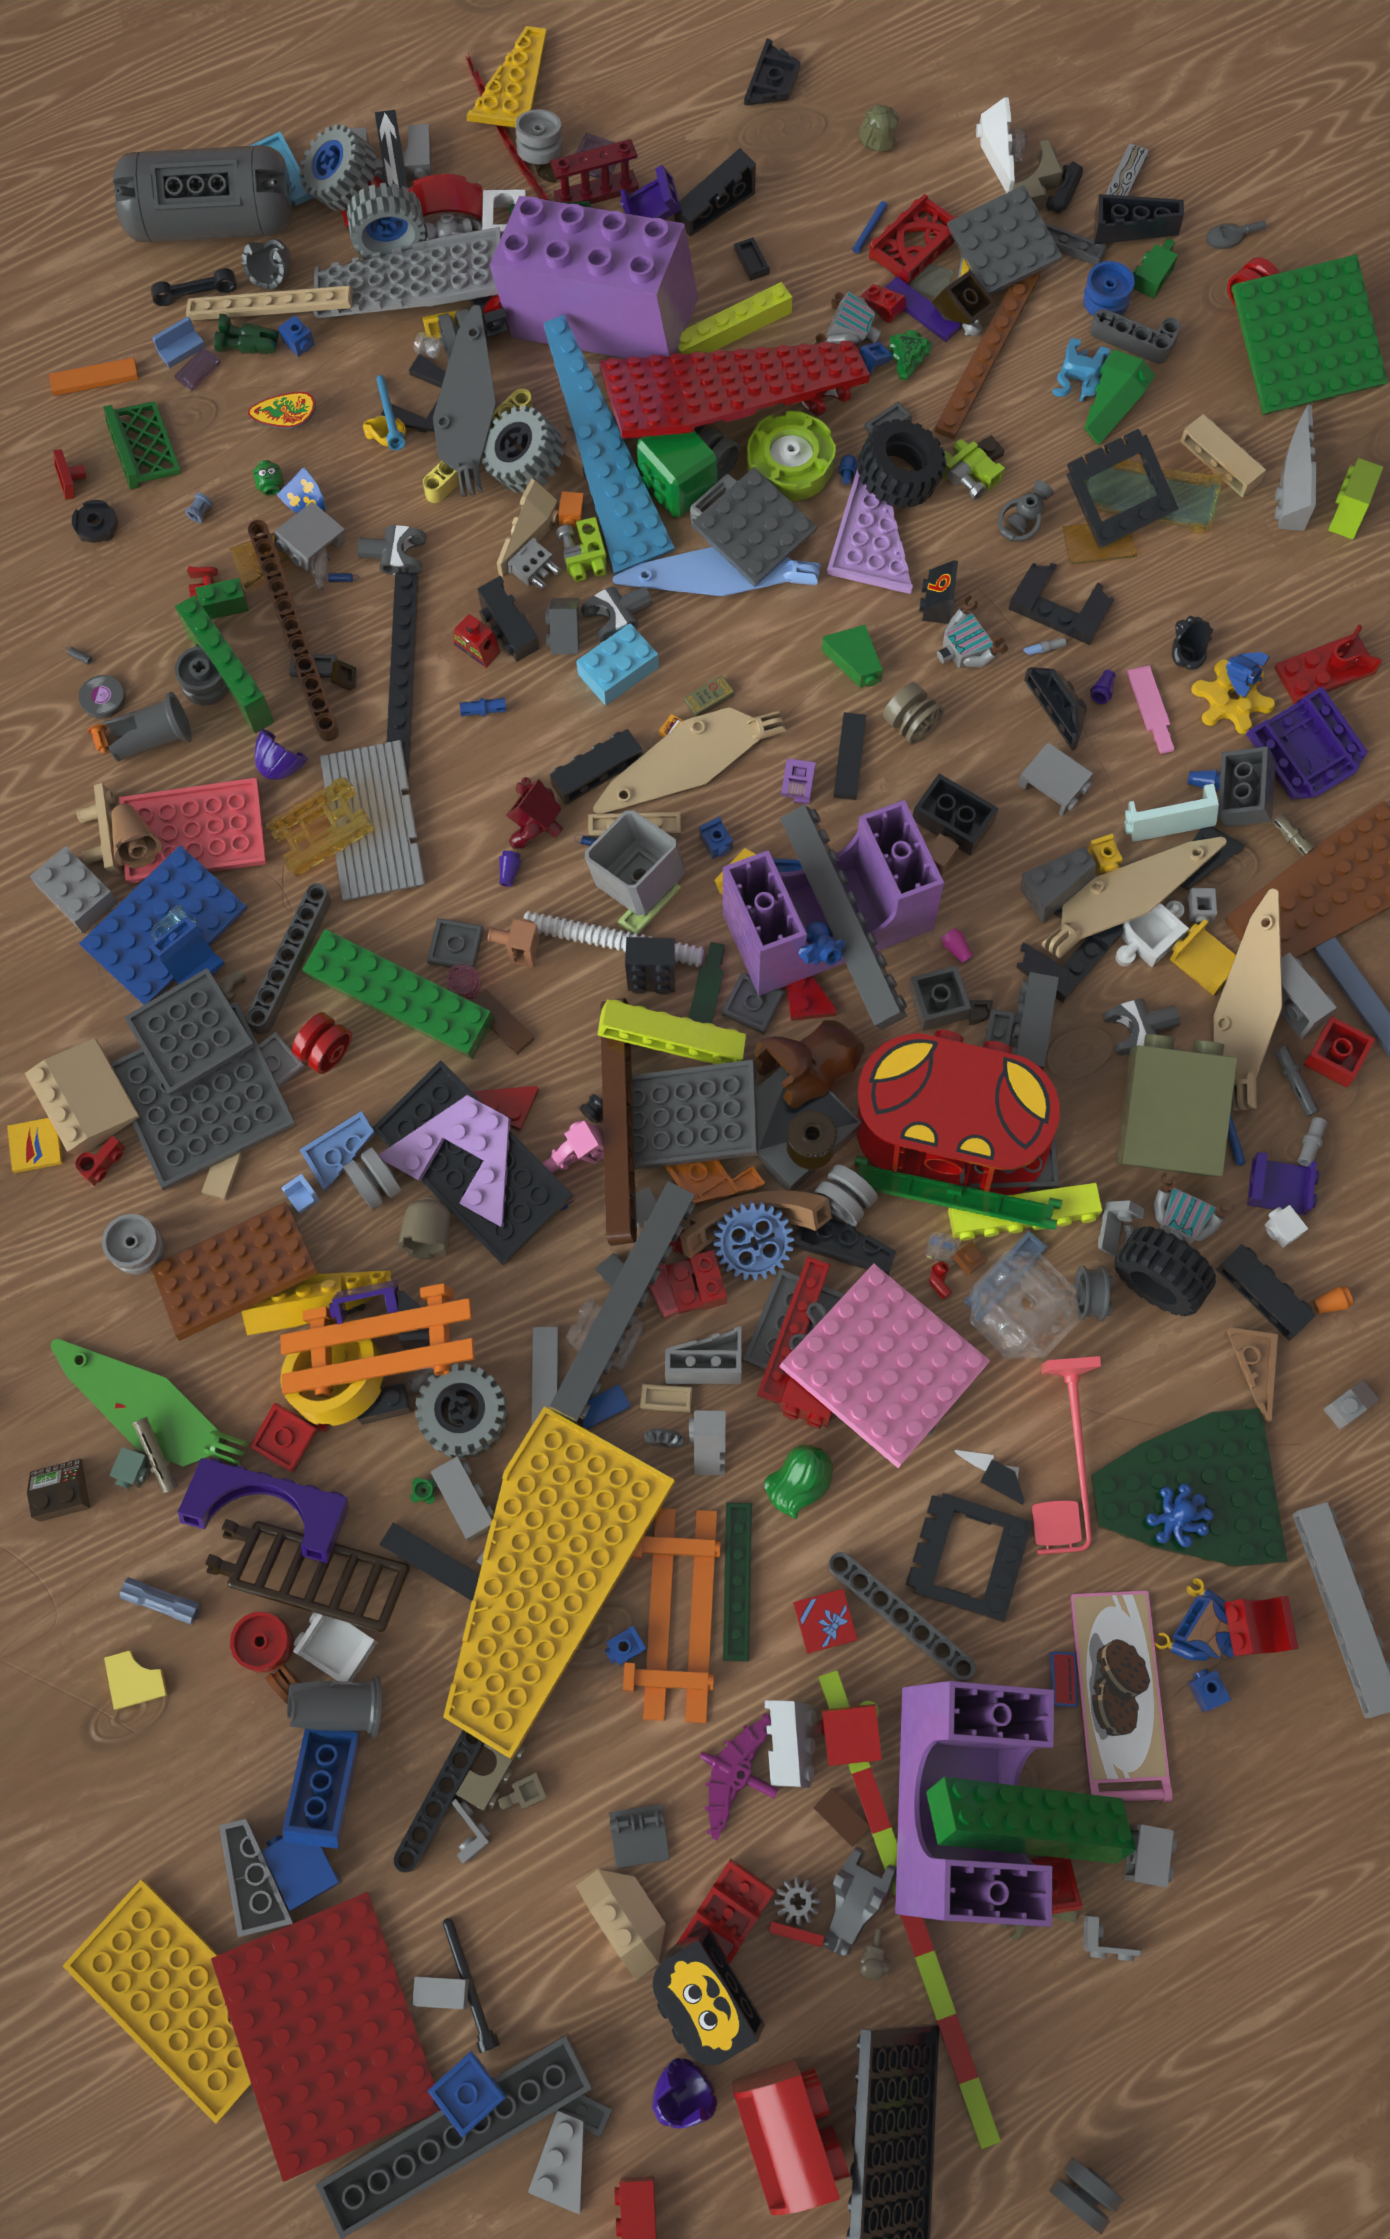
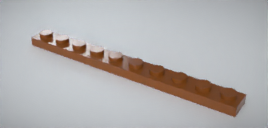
M1041 271L1011 285L1007 290L939 418L934 432L955 439L1035 288Z

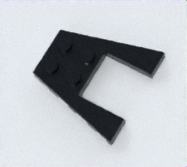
M418 354L409 369L411 376L437 387H442L446 372L423 355ZM437 402L427 418L391 404L395 419H400L404 423L405 428L418 429V432L427 433V431L435 432L433 415Z

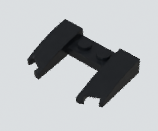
M1033 563L1011 598L1009 610L1091 645L1114 598H1108L1102 591L1103 586L1097 583L1080 614L1041 597L1057 564L1050 563L1049 566H1036V563Z
M1062 909L1056 910L1054 914L1062 919ZM1117 925L1086 937V940L1063 966L1023 943L1020 948L1021 952H1025L1023 963H1017L1016 968L1029 976L1030 972L1059 977L1056 998L1064 1003L1117 942L1124 929Z

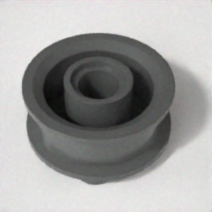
M1080 1265L1077 1269L1074 1282V1307L1076 1316L1080 1321H1083L1086 1317H1097L1099 1321H1104L1106 1316H1110L1112 1313L1110 1291L1113 1289V1276L1108 1275L1105 1266H1099L1098 1269H1087L1084 1265Z

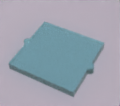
M929 264L908 285L920 294L936 298L945 287L950 285L949 282L953 271Z

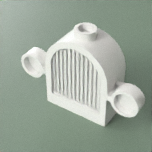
M1170 901L1166 907L1160 903L1148 914L1122 923L1120 927L1124 930L1121 936L1127 945L1121 946L1115 955L1116 962L1124 967L1130 966L1137 954L1150 967L1158 963L1179 939L1185 937L1189 929L1180 921L1184 913L1182 903Z

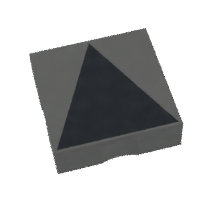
M781 1066L756 1088L759 1155L755 1156L762 1162L766 1171L786 1191H794L816 1169L809 1170L797 1166L787 1153L788 1127L792 1119L799 1113L807 1110L821 1111L831 1117L837 1128L834 1154L857 1135V1132L861 1130L862 1122L830 1090L826 1095L810 1099L796 1109L791 1108L783 1099L787 1089L782 1086L783 1080L790 1074Z

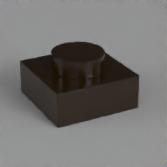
M992 435L977 443L978 448H981L993 462L1004 455V449Z
M336 660L332 663L331 683L349 691L354 689L356 684V667Z

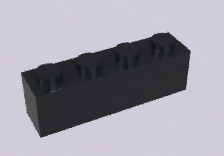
M628 729L616 732L604 743L596 744L587 753L574 757L570 763L555 768L550 774L551 785L564 804L568 805L625 771L643 756V750Z
M1243 1244L1216 1269L1289 1341L1316 1316L1307 1302L1300 1301L1294 1295V1290L1287 1283H1282L1276 1277L1274 1270L1268 1265H1263L1257 1259L1256 1253Z

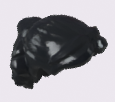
M1190 615L1186 620L1176 622V638L1172 645V658L1178 667L1196 670L1207 658L1208 642L1212 640L1211 634L1213 629L1209 625L1210 623L1205 620L1203 621L1201 617Z

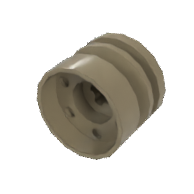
M911 682L898 691L883 712V718L894 729L900 728L899 733L906 737V740L911 745L924 739L936 727L944 714V708L940 704H936L933 698L927 699V692L916 682Z

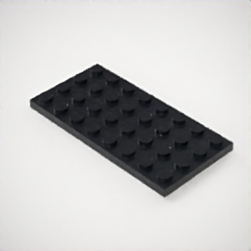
M440 1060L373 1128L376 1134L391 1147L466 1095L481 1103L483 1102ZM509 1131L507 1185L505 1186L506 1202H504V1227L502 1228L459 1203L483 1160L445 1139L423 1176L422 1182L502 1265H505L574 1197L543 1163Z

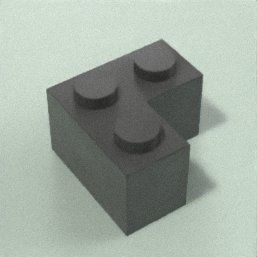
M552 598L551 604L547 605V611L545 612L546 625H550V633L546 634L547 647H551V654H578L579 598Z

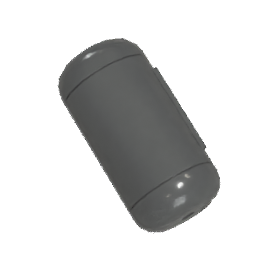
M255 145L131 152L124 154L118 160L113 171L116 197L115 206L118 219L126 234L135 241L149 243L275 236L282 234L288 228L292 219V191L287 165L280 152L269 146Z

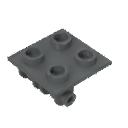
M662 1804L609 1812L616 1868L670 1860Z

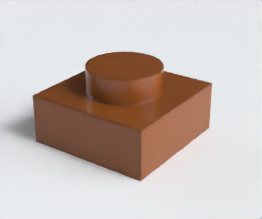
M973 1241L969 1242L952 1256L953 1260L967 1276L984 1265L988 1260Z

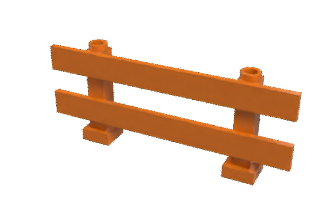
M442 1283L420 1288V1297L428 1302L426 1307L344 1322L342 1324L331 1325L332 1323H337L336 1318L332 1319L330 1308L326 1306L303 1311V1321L310 1324V1329L280 1335L281 1355L311 1350L312 1368L281 1374L282 1394L287 1395L314 1390L316 1397H328L331 1395L335 1385L426 1368H433L435 1375L449 1374L452 1363L475 1359L474 1339L469 1338L450 1342L449 1330L450 1323L472 1319L471 1299L467 1298L448 1302L454 1300V1290ZM429 1328L430 1346L332 1364V1346Z
M660 1508L655 1517L654 1537L644 1536L632 1556V1559L642 1560L643 1554H653L646 1670L636 1669L635 1663H625L623 1691L634 1692L635 1686L645 1687L643 1720L664 1721L666 1688L687 1689L685 1722L706 1723L708 1690H713L714 1674H709L714 1562L715 1557H720L721 1541H716L717 1511L697 1510L695 1539L675 1538L676 1509ZM674 1556L694 1557L688 1672L667 1671Z

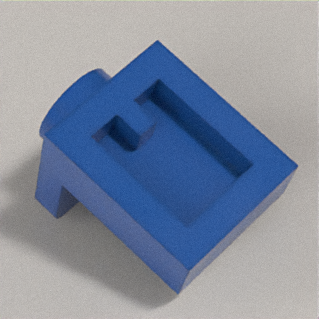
M880 341L862 346L859 352L870 376L876 366L889 363L893 357V354Z

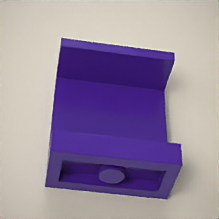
M1257 1152L1252 1159L1248 1206L1272 1210L1281 1207L1283 1210L1290 1205L1296 1214L1307 1215L1312 1208H1315L1317 1194H1314V1186L1318 1184L1320 1172L1316 1170L1317 1162L1312 1161L1307 1167L1269 1161L1267 1160V1153Z
M397 1279L337 1292L332 1299V1303L329 1304L332 1319L336 1318L337 1324L344 1322L348 1316L345 1302L384 1294L388 1314L398 1312L399 1287Z

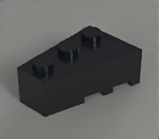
M500 575L477 588L481 605L479 613L485 623L489 622L492 626L491 630L494 632L495 638L502 640L504 643L503 648L507 655H512L516 662L539 650V641L524 613H520L514 605L515 599L513 595L508 596L504 591V580Z

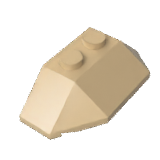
M598 1869L576 1885L591 1914L636 1980L659 1964L666 1923L635 1876Z

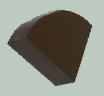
M550 162L547 164H535L536 172L543 180L556 183V177Z
M969 1000L971 1006L969 1026L979 1024L988 1017L993 1000Z

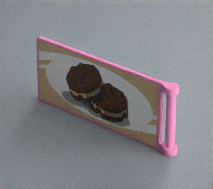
M1127 1591L1072 1594L1070 1600L1089 1778V1794L1122 1798L1123 1802L1163 1800L1164 1803L1172 1802L1173 1794L1169 1777L1149 1592ZM1161 1780V1789L1099 1792L1098 1783Z

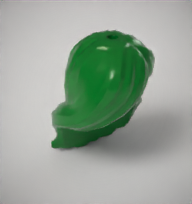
M804 1444L793 1448L787 1455L783 1466L769 1474L764 1480V1489L770 1502L785 1515L797 1519L798 1512L803 1507L817 1501L828 1491L833 1473L832 1460L827 1452L820 1447Z

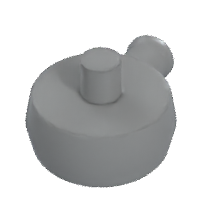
M978 318L970 325L962 324L966 336L977 337L981 333L980 319Z

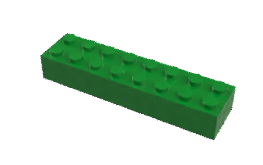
M326 929L323 931L302 969L309 978L472 1060L495 1019L491 1011Z
M943 1777L926 1792L938 1845L1118 1864L1136 1850L1122 1798Z

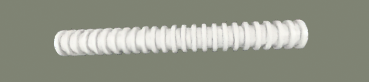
M527 911L523 918L537 924L538 934L540 935L542 933H545V936L551 934L554 938L559 936V939L566 937V940L573 939L574 942L580 940L581 943L587 942L588 945L595 943V946L602 945V948L609 946V949L616 948L617 951L623 949L626 952V937H646L644 934L638 936V933L632 935L629 931L624 933V930L617 932L615 928L613 930H610L609 927L603 929L602 926L596 927L595 924L588 926V923L581 924V921L574 923V920L567 921L566 918L560 920V917H555L554 919L551 915L546 917L545 914H541L540 916L537 912L531 914V911ZM681 942L675 943L676 963L681 961V964L686 962L689 966L695 964L696 967H699L701 965L704 954L702 946L696 948V945L690 947L687 943L685 945H682Z

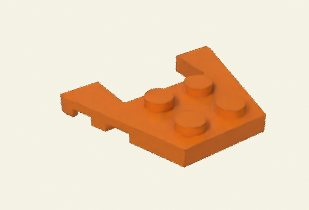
M718 1160L664 1166L677 1186L694 1194L692 1202L696 1203L695 1206L760 1189L765 1186L764 1180L754 1166H751L733 1179L730 1178Z

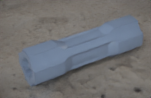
M130 1577L125 1580L119 1597L131 1603L143 1605L191 1625H194L202 1606L200 1603L167 1593Z

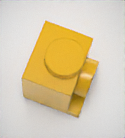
M1113 833L1091 840L1088 852L1096 862L1098 875L1120 868L1123 859L1115 844Z

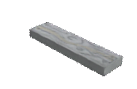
M1129 143L1105 193L1106 195L1129 196L1147 158L1148 149Z

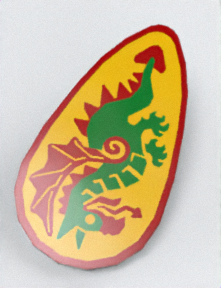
M301 391L282 394L253 405L249 408L248 415L261 425L278 429H296L305 425L313 417L316 411V401L308 392Z

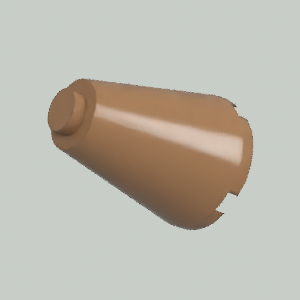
M120 804L116 806L111 813L116 861L122 866L123 864L129 865L130 868H141L151 864L155 860L154 856L162 851V844L159 838L132 805Z

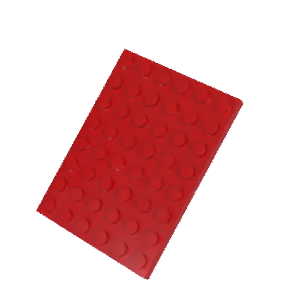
M368 1892L211 1958L283 2182L428 2117L440 2109L427 2092L435 2083Z

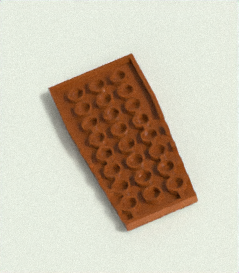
M1382 801L1327 837L1230 913L1225 922L1242 941L1251 916L1270 889H1276L1279 891L1281 958L1289 952L1293 957L1297 958L1311 952L1315 947L1341 933L1344 934L1352 930L1354 926L1360 923L1363 924L1390 909L1389 805ZM1270 921L1266 923V927L1269 926Z

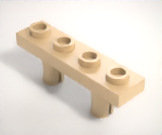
M103 783L94 785L95 805L77 809L76 814L81 823L98 819L101 845L83 850L82 858L86 864L103 860L104 868L115 877L123 875L122 865L116 861L114 856L111 813L114 809L116 798L113 791L109 790Z

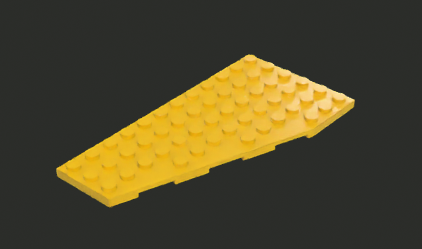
M545 1406L503 1473L501 1490L482 1558V1567L462 1639L463 1644L443 1716L446 1720L511 1760L676 1483L671 1477Z

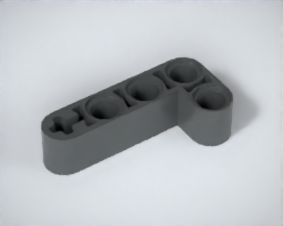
M1099 309L1094 313L1090 333L1096 339L1160 364L1168 359L1173 350L1181 324L1175 318H1166L1157 331L1109 310Z

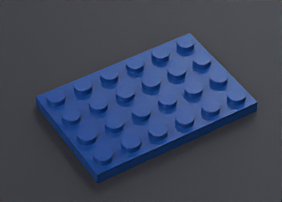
M179 845L79 945L145 1005L159 997L175 981L149 946L187 916L201 930V936L210 946L248 908Z

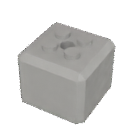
M634 810L624 811L585 851V860L595 885L637 916L646 915L685 875V866L676 839ZM638 874H645L640 880H635Z

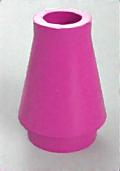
M956 927L941 937L942 945L958 958L962 964L974 956L962 931H958Z

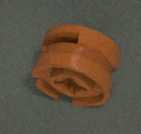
M283 1663L277 1667V1671L274 1674L270 1673L266 1677L267 1682L286 1704L288 1703L290 1684L301 1683Z

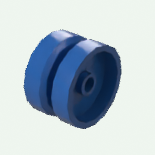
M1104 261L1096 264L1089 272L1083 294V305L1086 310L1093 316L1099 309H1106L1123 315L1129 306L1135 284L1134 275L1131 270L1124 264L1115 261Z

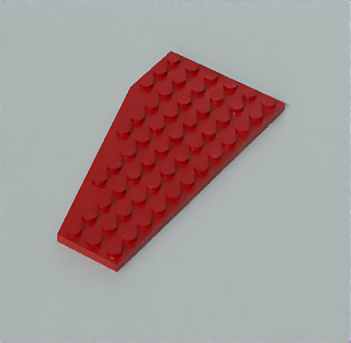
M841 341L840 344L821 342L820 344L809 345L802 343L798 346L780 345L773 348H738L733 351L716 350L707 353L697 351L692 354L674 353L670 357L651 355L639 358L632 356L628 359L609 358L600 361V372L622 438L694 432V427L711 424L723 419L725 422H730L755 415L758 409L772 407L783 402L787 406L815 398L816 393L826 390H832L841 386L848 389L869 383L870 379L869 371L858 348L851 341Z

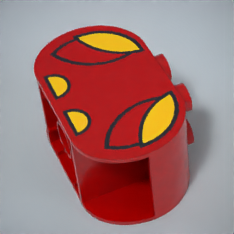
M937 1030L934 1036L922 1033L902 1035L887 1041L874 1051L865 1063L860 1075L857 1118L862 1122L861 1130L857 1132L859 1146L864 1156L869 1158V1162L874 1167L960 1185V1174L964 1169L965 1180L963 1186L967 1187V1184L981 1183L979 1190L1007 1196L1021 1194L1029 1187L990 1188L991 1183L1035 1182L1047 1162L1060 1117V1105L1056 1089L1050 1078L1038 1065L1025 1057L1012 1054V1048L1005 1043L986 1041L983 1043V1047L963 1043V1036L950 1030ZM1038 1157H1040L1042 1159L1043 1165L1038 1172H1028L1024 1168V1166H1026L1030 1170L1038 1169L1040 1166V1161ZM974 1164H976L980 1171H984L983 1174L978 1173L974 1169ZM1013 1169H1016L1013 1173H1004L1001 1171H1011Z

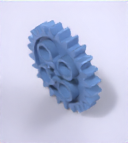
M750 1200L749 1207H745L743 1202H740V1210L732 1206L733 1214L731 1216L723 1213L726 1221L717 1222L721 1230H714V1235L719 1237V1239L713 1240V1244L719 1247L714 1251L717 1256L722 1255L719 1258L720 1264L727 1263L725 1266L727 1272L734 1268V1277L742 1273L743 1279L747 1280L750 1274L754 1281H757L758 1274H762L763 1278L767 1279L766 1272L770 1271L772 1274H776L775 1266L784 1268L781 1260L790 1259L785 1252L793 1251V1247L787 1243L794 1241L792 1235H787L793 1230L791 1226H785L789 1222L787 1217L780 1219L782 1215L780 1209L773 1213L774 1207L772 1204L765 1209L763 1201H760L758 1207H755L753 1200ZM767 1221L768 1225L765 1229L758 1230L755 1228L758 1222ZM741 1228L744 1230V1234L741 1237L736 1238L732 1236V1232L735 1229ZM770 1233H775L772 1237L768 1236ZM751 1237L756 1238V1244L752 1245ZM774 1244L775 1248L772 1252H763L765 1245ZM733 1245H739L737 1248H732ZM744 1251L752 1253L751 1257L747 1260L739 1259L740 1254Z

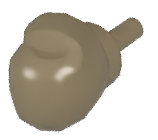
M878 1929L875 1930L873 1946H866L859 1966L861 1975L871 1980H880L884 1974H889L891 1968L890 1961L884 1957L885 1950L879 1948L882 1930Z

